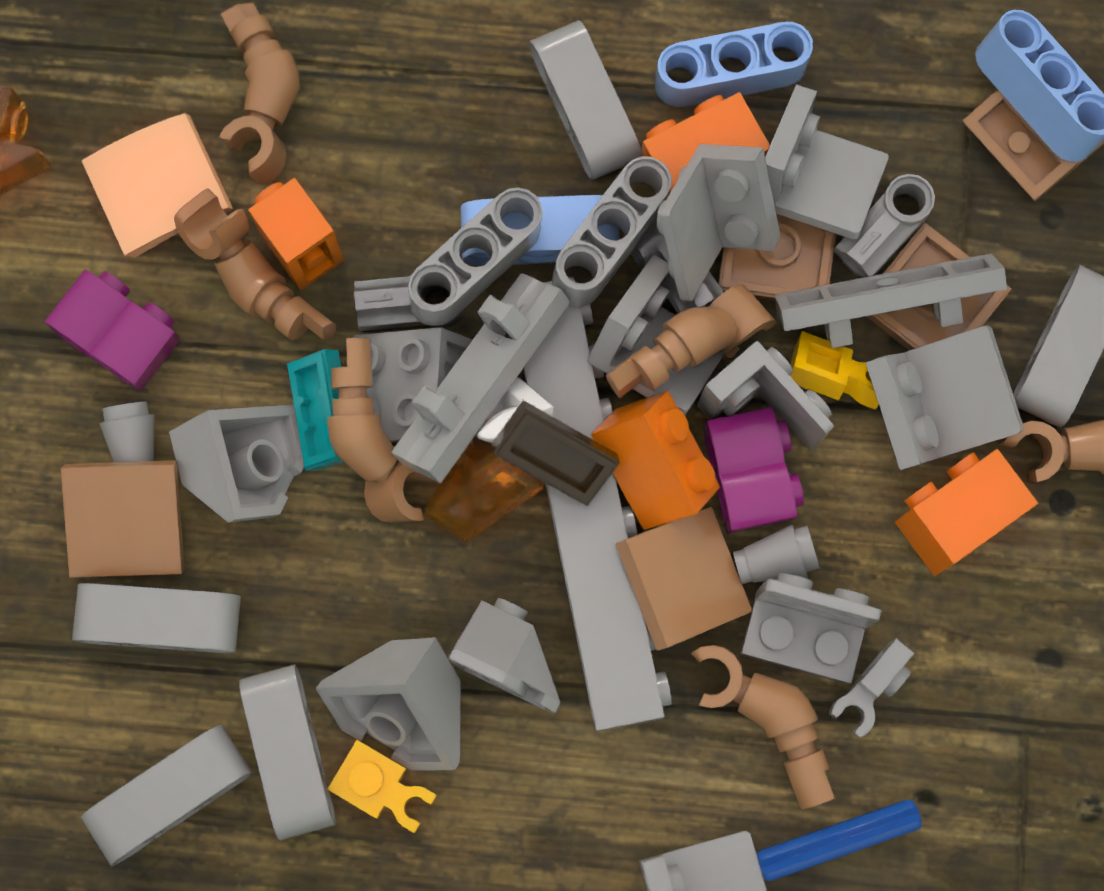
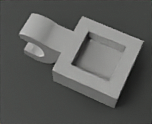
M897 638L888 642L854 682L850 691L832 704L829 715L832 718H837L847 706L857 708L861 714V721L851 734L856 738L866 735L872 729L875 722V711L873 708L875 698H878L882 692L890 698L903 685L911 674V671L904 665L914 653Z

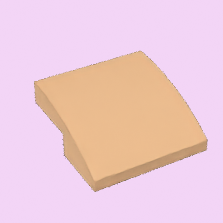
M186 113L132 133L81 160L124 256L136 258L177 234L178 231L174 222L175 214L183 205L205 189H210L218 197L225 213L233 209L190 115Z

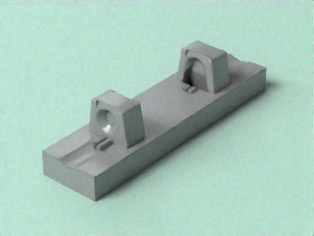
M991 253L775 294L774 298L777 316L781 321L784 331L824 324L826 338L830 341L831 348L853 344L850 321L853 318L933 303L935 319L940 321L941 327L962 324L961 298L1006 290L1007 283L1005 268Z
M521 273L501 301L489 295L478 310L484 325L437 390L434 392L427 386H423L411 402L419 414L391 452L403 465L439 483L443 481L571 302L562 289L542 283L535 278ZM506 333H508L512 340L504 337Z

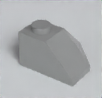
M294 405L207 410L169 431L175 458L178 461L182 485L228 523L273 518L280 515L288 499L285 495L294 476L300 474L304 468Z
M497 598L494 606L481 601L449 657L450 661L455 667L555 715L560 706V700L535 628L532 624L524 621L528 612L501 598Z
M436 638L391 640L323 679L316 687L317 692L343 732L361 742L367 734L395 750L391 760L408 770H455L459 765L461 680Z

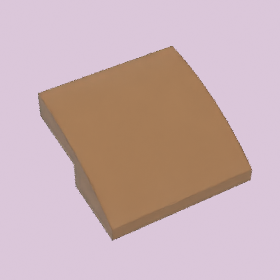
M996 90L962 120L964 125L1034 202L1104 145L1103 140L1086 159L1079 162H1069L1061 159L1046 145L999 90Z

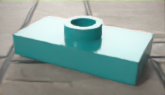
M323 349L287 364L305 471H320L344 462L334 453L327 427V417L333 416L332 400L339 399V391L332 389L331 369L341 367L339 351Z

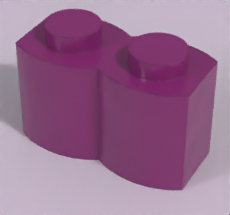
M85 269L44 322L66 342L141 393L180 341L176 333L171 329L175 320L151 302H148L144 308H141L126 297L131 290L107 271H103L97 277Z
M767 408L706 421L703 426L709 462L720 485V488L717 490V497L726 533L731 534L794 520L797 517L796 507L803 506L804 499L797 473L789 474L785 464L784 453L791 451V440L785 420H776L773 408Z

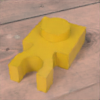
M804 331L801 332L794 346L790 364L793 369L790 377L798 386L806 390L811 389L815 393L838 401L844 392L852 396L860 404L875 410L879 405L866 362L852 360V349L844 346L831 348L830 341Z
M356 740L327 789L376 819L379 818L386 806L392 810L397 821L413 833H416L421 823L407 815V802L413 797H420L432 805L437 797V794L427 788L420 786L409 787L402 784L400 780L407 769L359 740Z

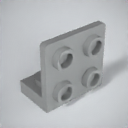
M796 85L765 156L775 211L779 215L855 240L860 235L889 156L884 152L818 131L817 127L820 116L811 114L817 91Z
M699 144L687 166L681 169L678 181L668 198L660 204L657 213V227L665 238L669 254L668 270L671 278L675 279L680 300L692 301L722 247L763 251L775 250L781 235L763 148Z
M653 254L608 317L587 362L609 373L643 346H648L650 349L655 347L653 339L664 332L663 324L675 316V314L662 307L670 293V290L662 286L669 273L668 262ZM722 351L695 368L688 365L678 373L671 369L668 372L670 379L654 391L648 389L642 382L633 389L647 398L668 390L677 408L686 415L724 353Z
M981 326L907 352L887 355L866 362L900 470L1019 434L1024 429L995 336L990 326Z
M444 328L353 336V338L371 339L373 387L366 388L367 398H373L374 414L380 415L381 427L391 443L399 442L419 413L411 402L422 387L427 386L435 392L469 346L472 339ZM473 439L465 450H472Z
M758 341L706 384L697 405L709 420L716 419L723 412L727 417L733 416L740 412L754 398L753 394L757 392L773 408V411L781 419L785 420L787 426L810 451H813L834 428L833 423L828 419L832 415L831 410L824 400L811 389L804 392L790 377L793 369L784 356L773 347L766 351Z
M779 573L778 580L767 579L756 590L740 655L839 683L851 684L864 631L866 628L879 622L881 609L868 606L869 597L858 592L835 589L834 595H827L812 591L813 582L803 577Z
M741 831L638 860L647 891H767L751 834L748 831Z

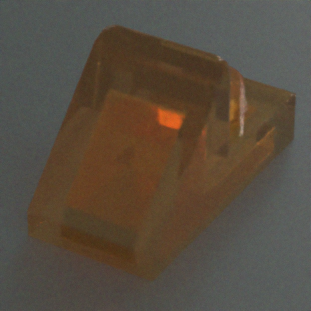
M0 85V196L46 171L51 166L40 150L15 143L16 140L20 141L24 137L28 124V112L25 109V104L13 88Z
M469 443L446 477L439 483L425 507V516L464 542H468L544 489V482L494 455L493 452L487 455Z

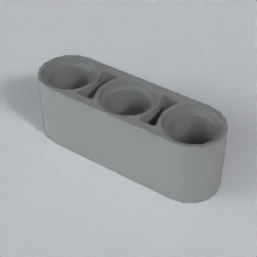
M578 20L530 40L529 45L537 69L589 179L592 181L625 167L633 159L641 157L642 152L635 132L583 23Z
M641 156L630 161L560 251L552 276V286L562 289L571 301L568 306L583 307L592 303L657 219L659 206L662 201L667 199L671 188V174L668 167L662 161L647 156ZM637 182L646 183L655 190L656 195L650 198L640 197L632 191L630 185ZM604 224L616 225L623 231L625 237L619 240L606 239L599 233L598 227ZM572 266H581L591 273L593 279L585 284L575 283L566 276L565 270Z
M518 187L507 189L500 193L416 268L410 277L408 289L411 311L417 320L430 326H440L448 323L534 246L539 239L543 214L541 203L535 194L527 189ZM510 212H521L528 216L531 223L524 229L515 230L507 227L503 223L502 218ZM479 248L486 251L491 259L483 266L472 267L464 263L460 257L468 249ZM429 285H440L448 290L450 296L441 304L432 305L424 302L419 294Z
M1082 265L1076 267L1066 283L1013 393L1017 408L1059 429L1063 428L1072 415L1104 349L1103 275Z
M89 583L78 584L72 641L98 645L236 653L241 596L206 591Z
M296 664L240 679L239 686L271 821L277 838L284 840L335 826L334 807L330 791L327 790V778L304 686Z
M221 724L196 737L91 807L81 816V819L109 864L114 866L248 778L252 771Z

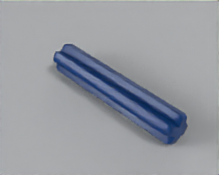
M904 800L760 850L756 855L764 880L772 881L919 830L922 827L921 816L913 800Z

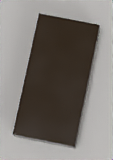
M524 400L491 444L494 455L586 506L590 504L620 463L618 455L614 451Z

